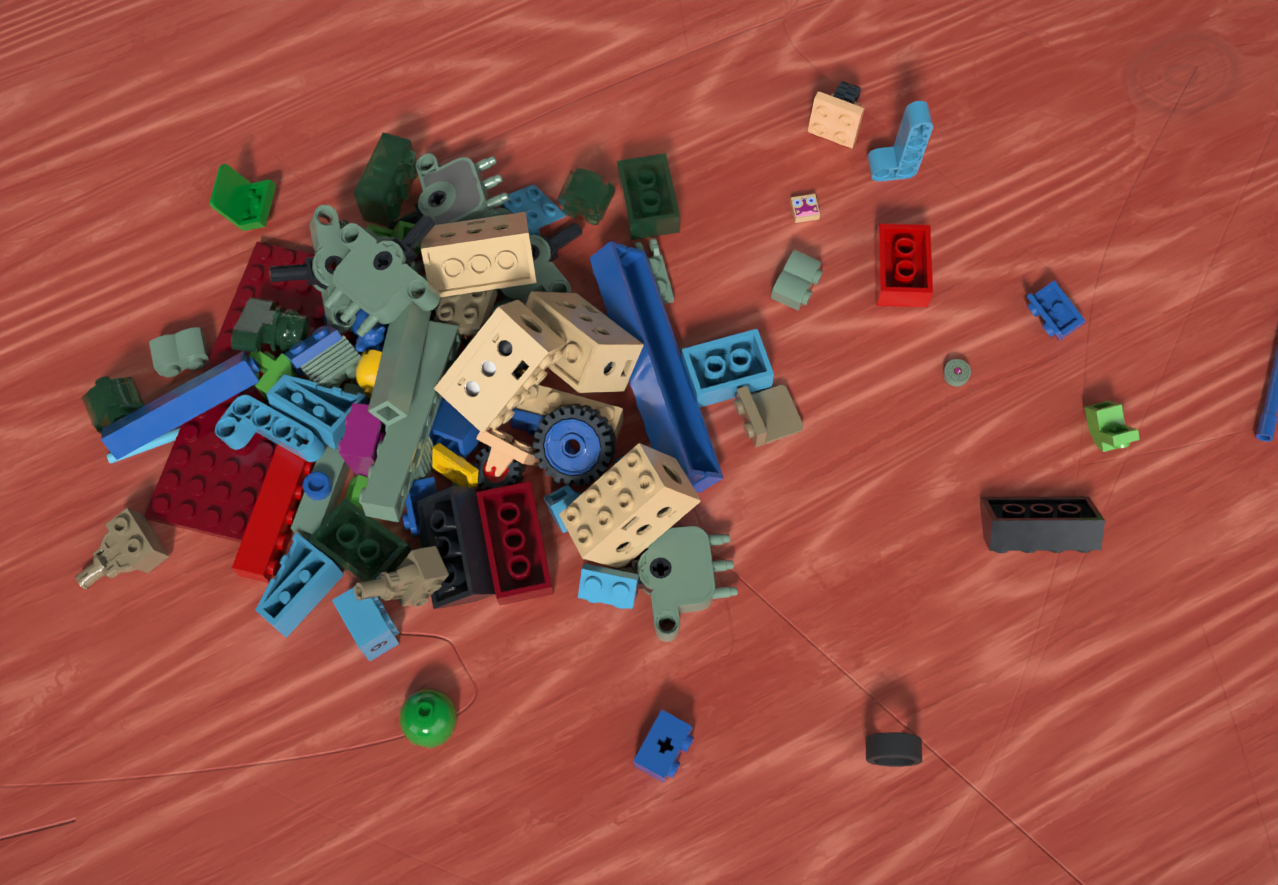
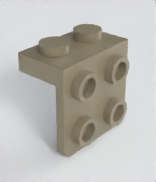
M779 385L752 395L747 386L737 389L736 400L733 401L737 414L742 416L745 433L748 438L752 439L755 448L800 433L803 430V423L785 385Z

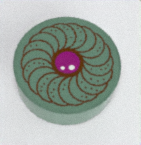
M960 359L949 361L943 371L944 380L949 385L955 387L966 384L971 375L970 366Z

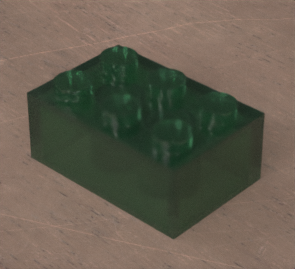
M382 133L354 191V196L364 221L387 227L399 218L401 205L404 199L406 200L409 197L411 183L413 179L416 180L418 177L416 153L413 150L411 140Z
M666 153L617 161L618 181L630 240L680 233V214Z
M346 498L339 503L308 539L314 547L358 583L375 580L381 572H395L411 552L409 545L372 517H367L364 511Z

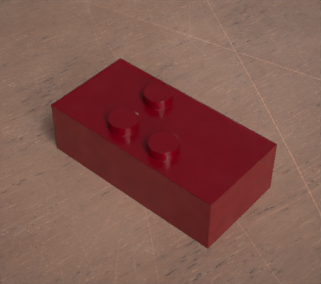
M531 481L476 492L496 599L499 606L553 595L554 592Z

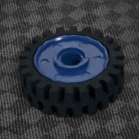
M578 403L558 407L541 421L535 432V441L533 442V448H536L534 453L535 459H539L538 465L541 469L544 468L546 470L545 474L548 477L553 476L554 481L558 483L562 481L564 485L569 486L571 484L581 486L584 483H591L606 471L613 459L616 450V438L613 436L614 430L612 425H608V419L605 416L602 417L600 411L590 409L591 406H581ZM569 440H577L580 444V450L571 448Z

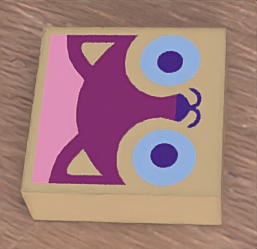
M815 194L791 197L790 204L795 223L820 219V211Z

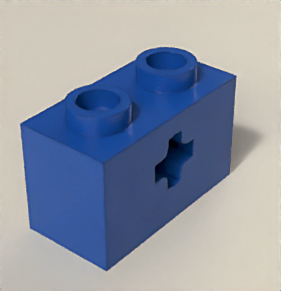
M661 710L633 761L634 767L665 783L668 776L673 779L681 764L677 761L681 751L687 753L694 740V736L691 735L692 726ZM671 743L670 749L672 752L667 750L664 754L661 753V746L659 744Z

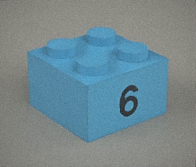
M353 587L332 600L357 646L369 661L399 644L395 635L399 634V631L385 611L386 609L379 597L359 601L355 597Z

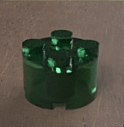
M577 168L575 172L570 170L557 199L564 207L562 212L572 218L579 215L585 217L588 223L598 225L606 214L615 194V188L610 182L608 185L601 182L602 176L586 169Z
M108 376L101 377L95 381V386L82 397L92 425L100 434H102L103 428L145 406L132 377L111 379Z

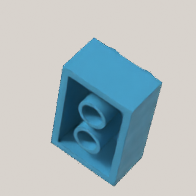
M758 329L682 349L681 356L699 408L736 398L737 389L745 386L748 387L750 394L772 388L774 372Z

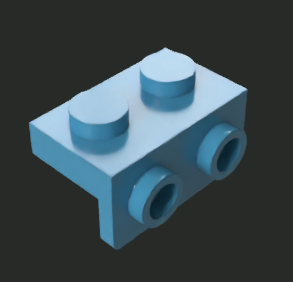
M584 564L581 570L578 598L586 599L591 603L610 604L620 609H633L638 593L639 575Z

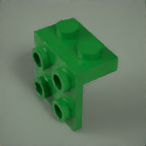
M221 164L209 204L211 208L242 231L266 227L276 184L270 179L250 183L228 164Z

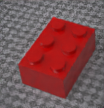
M879 223L875 236L876 306L928 308L933 295L930 225Z

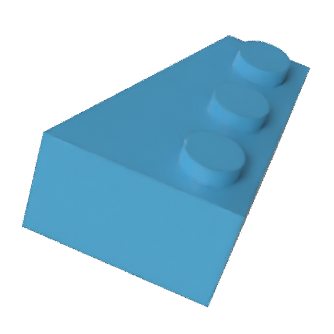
M283 375L266 393L272 409L308 428L320 441L335 450L339 447L341 438H344L346 430L345 419L346 415L351 411L352 403L368 405L365 394L358 393L354 395L342 392V389L333 387V389L318 386L316 382Z
M295 532L292 538L294 542L287 556L283 555L280 561L281 567L275 579L270 580L255 609L286 638L344 576L331 559L297 532Z

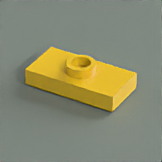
M440 443L432 447V467L460 487L478 489L477 468Z

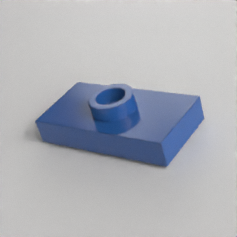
M513 409L515 414L510 419L512 428L527 431L528 434L534 436L539 424L546 416Z

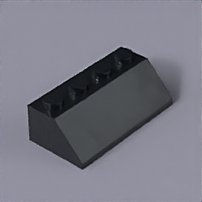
M451 486L414 502L422 548L436 546L449 574L441 583V588L431 595L433 609L476 602L496 595L476 488Z
M980 497L983 538L989 551L996 553H1006L1008 551H1022L1025 553L1050 551L1061 553L1063 551L1076 550L1081 553H1088L1091 550L1102 549L1105 519L1090 497Z

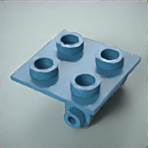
M534 184L508 194L509 200L500 205L501 208L507 209L511 214L526 212L529 235L539 236V228L566 217Z

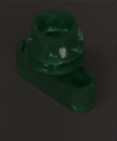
M250 297L234 327L231 347L233 350L258 353L262 343H267L271 345L272 351H279L281 348V351L288 352L294 344L308 338L309 316L301 315L293 308L285 310V307L280 305L276 308L274 300Z

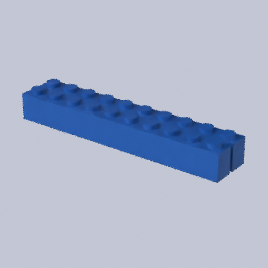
M610 241L592 255L590 261L608 318L644 344L630 376L629 383L633 389L637 408L645 425V432L649 437L652 449L676 458L695 491L701 493L724 477L645 251L632 247L627 248L625 245Z

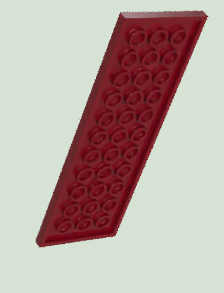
M256 242L203 373L243 351L248 356L254 348L263 354L267 351L278 359L281 354L285 355L294 344L306 340L315 330L326 326L321 291L317 290L313 285L307 286L306 280L272 282L269 277V268L271 266L303 264L305 258L314 257L315 254ZM259 371V380L264 375L261 371ZM296 372L297 378L302 379L304 374L299 375ZM255 384L181 425L144 515L147 520L241 543L278 444L256 432L245 447L237 450L231 449L216 435L215 426L233 401L241 395H249L270 407L269 401L260 395Z

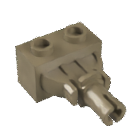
M126 508L105 524L108 532L104 536L100 548L93 552V563L75 575V579L83 589L87 590L105 575L114 578L120 573H128L135 570L149 573L170 556L144 515Z
M436 546L416 549L408 554L395 572H381L375 580L357 583L354 586V594L359 601L379 597L380 600L384 599L385 601L399 599L402 607L410 605L419 607L429 601V597L441 588V583L449 574Z

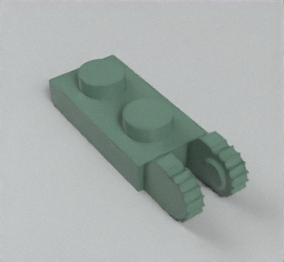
M656 238L650 239L649 245L653 257H648L654 279L663 304L674 302V296L663 257L660 255ZM635 242V249L644 251L641 242Z

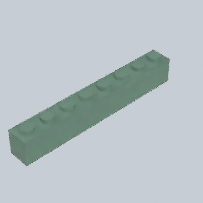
M432 321L428 323L408 416L389 426L386 425L385 438L379 442L377 447L378 457L375 464H371L369 468L368 484L360 492L359 503L362 505L367 517L399 522L442 400V396L434 388L455 362L462 343L459 326Z

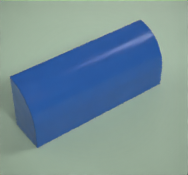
M442 397L429 437L433 446L440 443L456 455L466 459L478 444L479 440L476 438L480 431Z

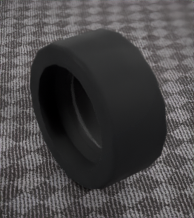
M885 732L871 734L866 737V761L873 765L889 767L918 765L923 762L922 739L917 735L909 733Z

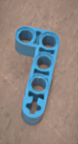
M915 101L905 108L893 147L878 148L868 153L870 173L874 181L908 179L917 174L933 130L927 102Z
M249 395L237 397L215 426L216 435L231 449L235 450L245 447L257 432L308 462L319 460L325 451L324 444L311 430Z

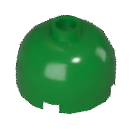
M426 688L415 691L405 699L400 708L399 724L402 733L416 746L434 748L445 743L454 732L457 712L451 699L441 691Z

